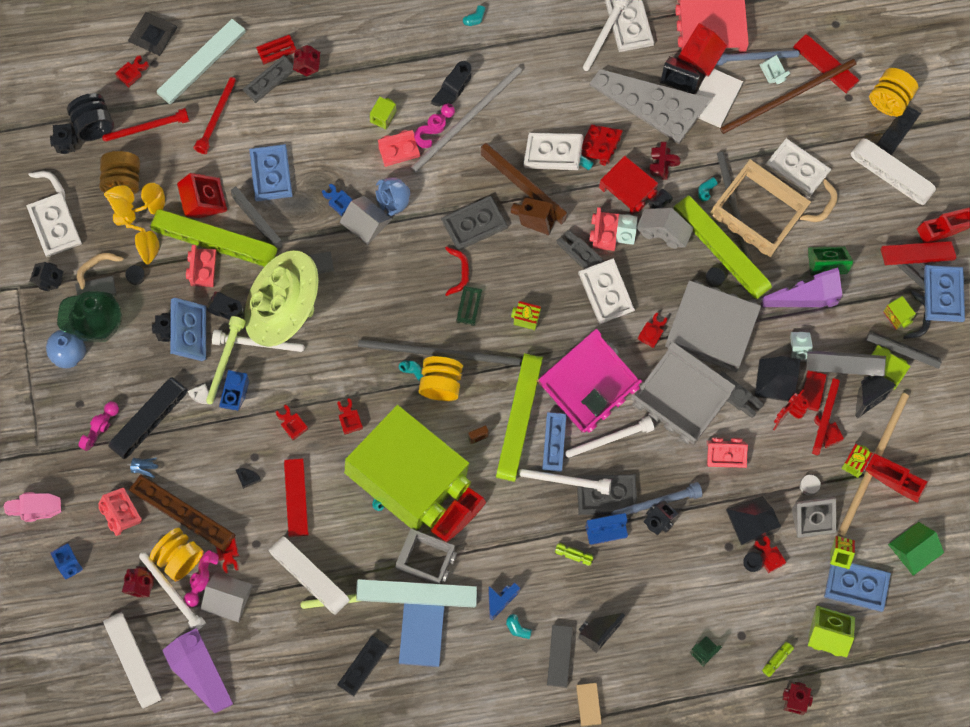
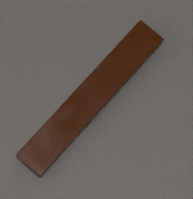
M485 143L481 146V156L531 199L552 203L555 218L561 225L566 221L567 212L490 145Z
M141 474L129 489L131 493L222 551L227 549L236 536L230 530Z

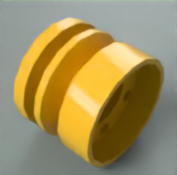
M888 68L881 76L879 83L869 95L870 101L874 107L886 115L901 116L907 108L909 101L916 94L918 83L909 73L898 68Z
M432 356L423 360L424 368H422V375L424 377L420 379L419 394L437 401H454L458 399L460 384L457 381L461 380L463 365L459 361L447 357Z
M175 528L168 532L150 553V559L154 563L157 562L158 567H165V573L175 582L189 574L198 564L204 553L203 549L194 541L188 543L189 537L183 534L180 528Z

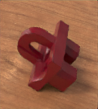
M661 142V146L651 149L652 159H659V163L650 164V173L654 176H661L662 180H668L669 167L679 166L681 163V158L678 155L670 154L671 150L667 147V142Z

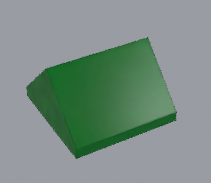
M845 246L808 248L810 275H817L838 268L839 275L848 274L853 265V260Z
M920 522L888 544L913 576L944 553L937 533Z

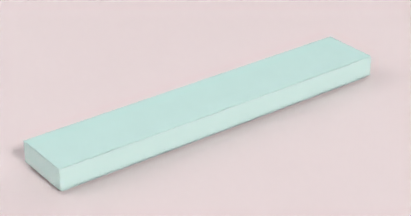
M231 19L157 90V94L171 105L246 32L245 29Z
M358 579L356 601L475 608L477 587Z

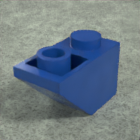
M228 370L219 404L220 408L239 411L245 400L249 385L247 373Z

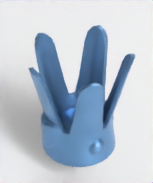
M133 458L131 464H127L131 466V473H141L155 478V475L143 469L158 468V465L153 464L151 461L157 458Z

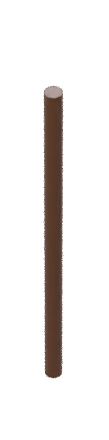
M855 59L845 62L720 128L722 134L857 65Z

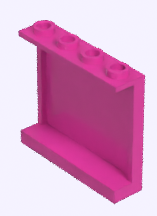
M597 329L587 335L536 380L582 433L586 431L590 433L597 427L596 422L600 418L602 420L606 419L612 413L610 410L615 405L618 408L626 401L624 398L629 393L634 394L640 389L639 384L642 382L641 379L638 380L601 337L602 334Z

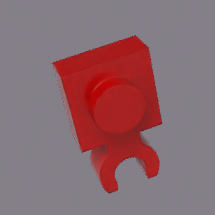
M140 55L135 58L133 64L127 62L115 73L116 77L128 88L142 76L140 71H144L149 67L147 61L144 64H139L142 61Z
M659 313L654 314L652 324L647 322L638 336V340L652 348L656 346L664 332L660 328L664 327L667 322L666 317L662 322L657 321Z
M350 398L347 399V407H342L340 401L337 403L339 411L343 413L338 416L344 435L363 429L357 409L351 411L353 405Z
M284 405V409L287 411L286 414L281 415L278 411L275 413L279 420L284 421L281 423V427L293 441L306 432L308 427L297 413L291 416L290 408Z
M818 416L814 417L815 424L819 426L821 420ZM836 422L828 423L823 441L825 448L844 440Z
M765 536L763 538L765 546H761L758 541H755L754 546L758 551L762 552L764 567L769 574L784 566L786 561L777 546L770 547V539Z
M236 539L232 540L225 551L216 547L219 561L225 560L222 565L225 573H228V566L230 564L234 565L236 571L239 570V565L234 559L239 556Z

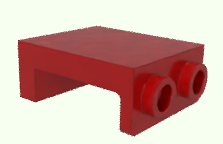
M626 156L600 180L599 188L603 192L606 190L610 191L630 208L629 213L632 215L636 211L640 212L644 208L645 202L648 199H653L658 192V183Z

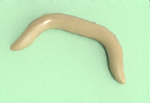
M824 179L823 183L830 193V201L821 214L816 216L803 215L800 217V220L820 222L826 219L833 210L838 195L836 189L826 179Z
M101 253L85 262L77 271V280L81 289L85 287L84 273L102 260L118 262L123 261L124 258L112 253Z

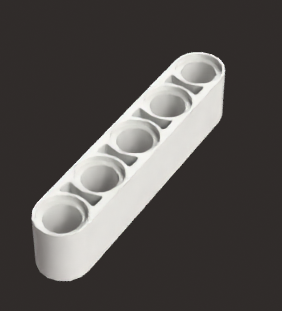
M862 138L851 151V157L918 204H926L936 191L935 186L930 181L868 139Z
M282 536L268 549L270 554L334 615L350 601L345 593L286 537Z
M119 612L103 620L141 707L144 709L162 700L123 613Z

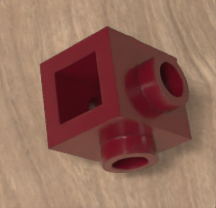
M309 45L295 50L293 70L306 77L318 72L321 52Z
M136 566V569H127L124 576L122 593L137 598L150 597L151 589L154 585L153 574L148 572V568Z
M801 682L791 683L788 689L785 688L782 700H785L783 710L799 715L807 713V708L811 707L813 695H810L811 688H807V685Z

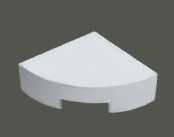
M206 384L188 391V394L194 401L208 404L206 399L209 391Z

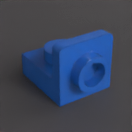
M69 543L51 552L52 558L64 579H68L83 570Z

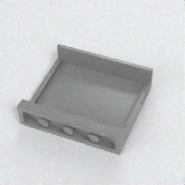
M689 280L665 347L668 348L674 342L695 358L737 372L761 306L752 300L746 301L740 299L735 294H726L718 288H709L701 282Z
M672 342L666 354L635 395L631 396V400L637 409L641 411L642 409L646 410L651 419L656 422L660 420L664 423V428L669 432L673 433L675 431L681 435L679 438L683 442L695 445L733 394L736 386Z

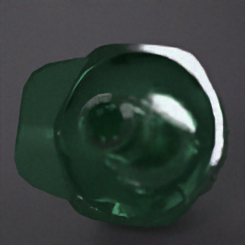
M88 291L80 295L67 297L59 305L57 318L59 329L76 335L81 341L106 342L117 332L122 322L121 308L111 293Z

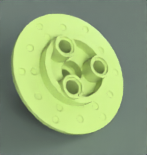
M301 251L284 252L271 260L257 276L250 289L244 314L246 331L255 343L265 347L282 344L301 328L308 317H312L314 313L313 305L318 291V271L310 256Z

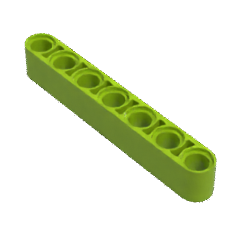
M687 195L673 206V209L693 227L694 234L755 299L760 298L772 288L769 280L691 196Z
M164 210L156 211L150 225V229L156 233L203 248L216 249L219 253L264 267L275 258L278 250L269 243Z
M526 353L523 355L496 474L498 479L512 482L516 480L538 383L536 380L539 378L543 357Z

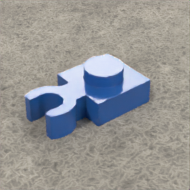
M329 184L332 192L327 193L323 190V197L331 199L329 205L342 217L352 199L343 190L337 193L336 187L333 184Z

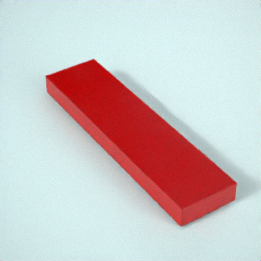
M807 34L794 44L793 48L798 50L804 58L823 74L842 65ZM849 70L830 78L846 94L859 83V79Z
M952 241L882 246L880 249L885 265L954 261L957 258Z
M832 379L812 450L814 455H820L840 383L839 379Z
M304 459L284 460L288 536H309Z

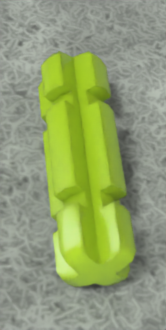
M562 543L557 544L556 554L565 555L566 558L577 562L582 561L583 564L588 566L591 565L594 558L592 554H584V551L570 546L565 547L566 545Z
M785 642L780 648L781 650H778L768 662L769 664H766L762 669L766 676L771 677L775 669H778L787 658V655L794 650L790 643Z

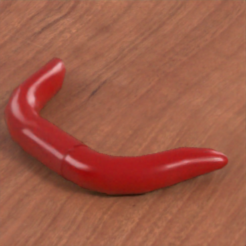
M446 246L445 249L449 254L461 260L462 277L458 285L446 292L445 295L448 296L460 292L466 287L469 280V263L464 253Z

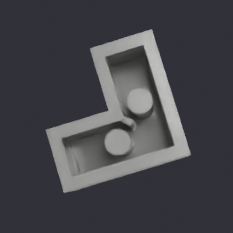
M672 208L644 209L637 225V229L642 233L643 237L647 239L662 238L669 247L674 249L686 247L693 231V227Z

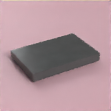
M492 196L441 218L457 250H462L508 229V225Z
M636 474L577 476V478L593 481L603 480V478L612 480L609 495L601 494L600 491L594 488L577 486L578 515H611L614 510L637 504Z

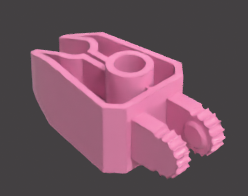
M25 492L19 495L20 500H9L3 506L6 515L20 516L21 520L25 522L51 518L61 513L60 497L49 493L35 494L34 492Z

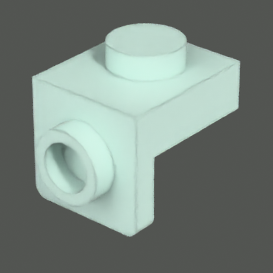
M777 55L759 64L769 84L775 82L780 84L786 80V76L791 74L789 70H784Z
M619 214L616 242L634 244L637 216Z
M791 332V358L807 362L808 350L812 351L813 348L810 333Z

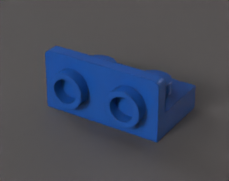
M626 513L587 520L585 527L589 544L593 545L627 538Z

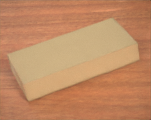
M597 683L576 685L581 727L601 725Z

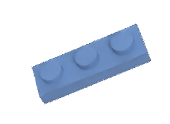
M547 412L542 470L562 472L566 414Z

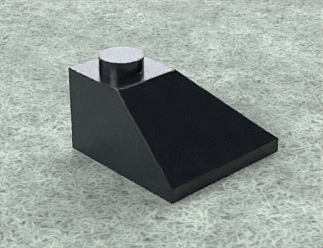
M145 12L128 42L160 56L178 27Z
M669 56L664 64L660 83L695 94L700 75L687 62Z
M784 356L759 359L754 396L788 402L796 390L801 359Z
M868 376L863 379L857 395L855 412L857 419L887 399L896 385L882 376H873L872 378Z
M763 496L726 509L741 546L775 534L781 528L774 509Z
M618 613L593 618L589 623L585 621L578 629L580 631L578 638L597 653L623 623L625 614Z

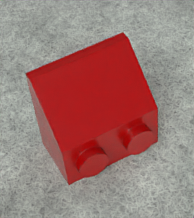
M698 23L678 59L687 62L691 67L709 77L727 45L714 31Z
M189 173L177 183L185 216L203 218L227 211L218 177Z

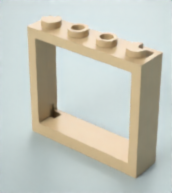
M750 159L714 205L710 215L717 222L726 225L731 232L743 237L747 243L757 247L761 253L771 257L805 212L811 201ZM745 176L797 211L773 244L722 208Z

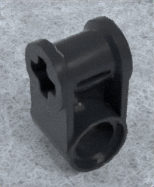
M467 61L458 62L452 72L445 78L441 88L459 97L467 83L471 80V64Z
M214 292L206 307L209 313L230 320L231 316L243 319L245 314L240 301L220 292Z

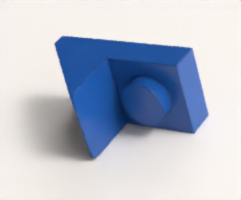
M516 583L511 587L507 585L500 593L501 597L489 586V618L492 621L520 593V587Z

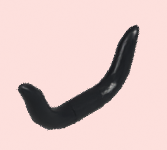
M912 290L913 297L920 301L925 308V297ZM925 312L922 327L917 331L905 334L903 339L917 338L926 334L931 320H925Z

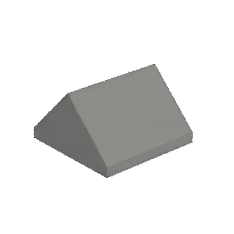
M362 196L350 202L340 220V224L365 244L369 245L392 220V217L388 216L387 213L368 198Z
M835 497L795 503L792 508V514L798 538L836 533Z
M215 572L205 587L201 610L239 623L253 584Z

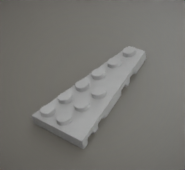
M602 69L597 72L589 83L591 87L677 144L681 143L711 101L710 98Z

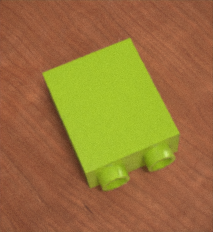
M396 405L345 459L344 474L373 498L381 502L385 508L408 527L416 531L424 523L432 528L446 511L441 504L449 495L456 500L459 499L471 484V481L466 478L469 462L399 405Z

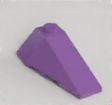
M835 268L814 275L815 279L807 283L800 281L791 290L784 288L763 297L761 306H835L842 297L839 270Z
M197 628L179 636L162 650L170 668L214 713L233 705Z

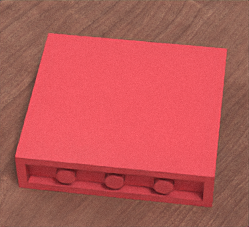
M678 0L675 13L676 16H679L677 31H680L678 47H681V51L698 23L714 31L727 45L726 48H738L739 53H746L749 43L745 0Z

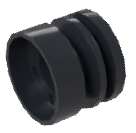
M90 93L79 96L67 106V113L73 123L77 138L81 141L101 139L103 135L110 133L114 128L112 117L108 112L103 96L100 94Z

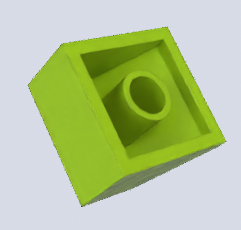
M816 605L808 635V646L815 650H823L835 656L847 658L854 640L855 617Z

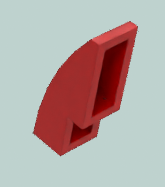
M970 207L942 214L936 219L924 221L917 228L923 243L936 242L969 229Z
M875 453L865 469L870 475L889 488L917 503L928 482L911 474L909 469Z
M468 487L458 501L454 500L431 529V532L447 543L479 513L486 504L484 497Z

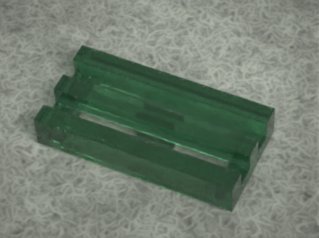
M463 287L456 323L462 322L465 325L471 324V326H475L482 289ZM469 291L470 296L465 318H461L466 293ZM474 293H477L472 319H469Z

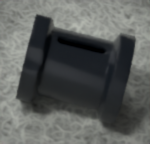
M661 189L655 199L650 200L648 203L651 209L664 208L667 203H671L673 197L669 192Z

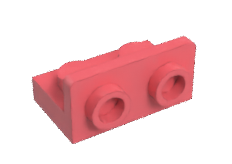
M413 130L401 131L397 135H387L378 140V148L385 167L420 157Z
M597 207V212L592 215L591 223L595 225V229L590 232V241L593 242L592 248L615 251L619 214L601 212V208Z
M192 245L191 251H188L190 268L186 269V279L189 280L191 286L214 287L216 249H197L196 245Z
M713 437L712 440H707L708 467L747 468L748 444L743 439L731 438V441H723V438Z
M124 487L102 496L99 502V510L101 514L105 515L109 529L116 536L120 535L123 530L141 523L142 519Z

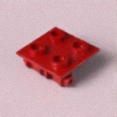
M591 124L583 140L581 155L599 159V163L606 166V164L610 163L611 155L614 154L616 146L621 140L620 136L623 130Z
M803 389L799 394L794 393L787 406L783 407L774 420V423H776L773 428L774 431L789 413L797 419H801L810 406V402L802 396Z

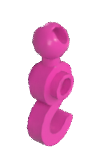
M449 103L444 104L441 108V114H434L429 117L428 126L424 125L416 129L414 138L419 147H432L431 140H423L420 137L422 134H438L443 132L446 128L445 119L451 118L455 113L453 105Z
M110 401L106 403L104 413L93 417L88 437L82 435L78 446L85 451L90 450L95 444L98 435L108 430L110 426L109 418L116 416L119 412L116 402Z
M211 550L204 553L199 562V571L193 573L190 578L192 590L186 593L183 598L188 607L197 606L199 603V592L205 590L206 585L210 581L209 563L211 562L215 565L218 563V554Z

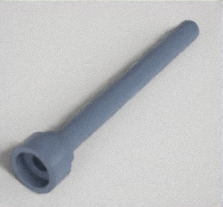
M798 50L726 54L724 52L715 66L723 65L727 61L769 59L775 55L778 58L799 57L800 52Z
M695 482L689 484L686 490L614 510L611 516L623 513L629 515L649 509L652 506L656 507L664 500L669 503L686 497L697 499L702 497V489L700 484Z

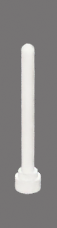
M614 0L615 7L584 63L583 70L588 71L591 68L619 12L627 7L630 0Z
M214 329L212 344H225L229 335H226L222 330ZM236 336L234 342L236 344L265 347L255 343L249 337ZM288 342L267 347L299 352L305 349L302 344Z
M650 416L641 418L639 424L565 451V456L570 458L640 431L651 432L654 430L653 422Z
M520 469L518 471L521 477L594 488L600 491L601 494L609 495L611 490V479L603 478V480L593 481L527 469Z
M141 552L139 558L189 620V628L191 630L195 628L201 629L206 624L204 619L198 615L195 616L145 552Z

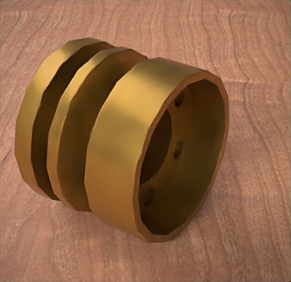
M112 151L103 154L100 158V190L105 193L115 186L123 185L129 187L133 194L138 193L140 181L138 175L140 172L139 157L124 151Z

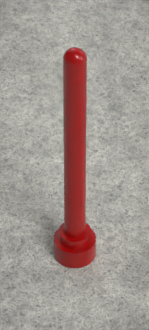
M234 77L229 78L202 138H199L193 147L198 153L207 154L210 148L209 139L236 82Z
M182 108L175 112V115L105 134L102 136V140L107 142L177 121L178 123L182 122V124L190 121L186 108Z

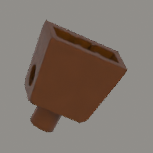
M525 198L522 205L513 203L511 207V214L519 216L522 226L550 235L556 221L552 203Z

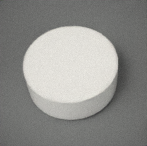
M806 475L800 482V489L806 495H814L820 489V481L814 475Z

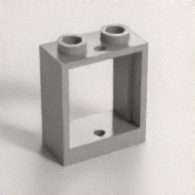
M410 529L396 562V569L427 582L441 584L442 581L446 582L450 571L447 570L449 564H453L456 559L455 546ZM416 541L447 552L438 577L407 566Z

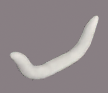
M38 171L28 174L33 178H48L56 192H62L65 198V191L53 173Z

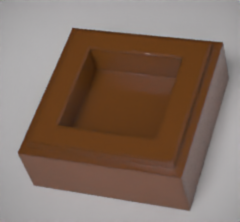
M485 425L468 432L470 444L488 438L489 431L487 426Z

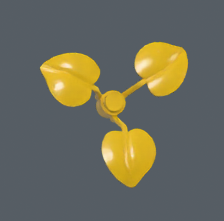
M156 183L144 185L141 190V198L145 205L133 209L134 194L129 187L121 185L107 190L104 196L108 199L114 210V223L118 226L126 225V228L141 231L135 235L136 248L145 264H150L158 253L159 240L153 231H145L144 228L132 225L131 223L136 218L135 212L144 210L147 207L151 214H155L157 210H163L165 206L163 189Z

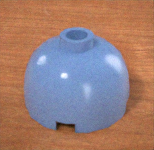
M385 178L376 183V186L379 185V190L375 191L377 202L382 210L386 209L388 216L398 214L408 206L410 189L403 181L398 178Z
M61 329L51 334L48 338L46 351L51 362L57 367L71 368L84 358L86 347L78 333L70 329Z

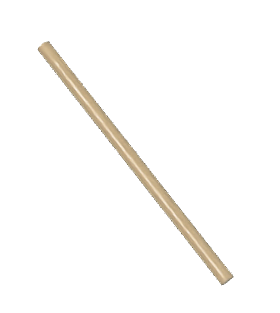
M901 394L875 454L882 456L909 398L908 394ZM867 471L837 533L839 537H845L870 483L872 475Z

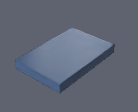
M286 144L249 149L255 201L293 197Z
M925 265V320L964 322L963 267Z
M179 298L171 299L170 354L199 361L206 360L205 305Z
M851 563L850 569L830 564L824 598L883 612L891 573Z
M404 604L399 664L439 667L444 606Z

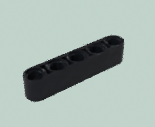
M170 377L113 437L108 447L122 459L128 458L184 398L188 389L174 377Z

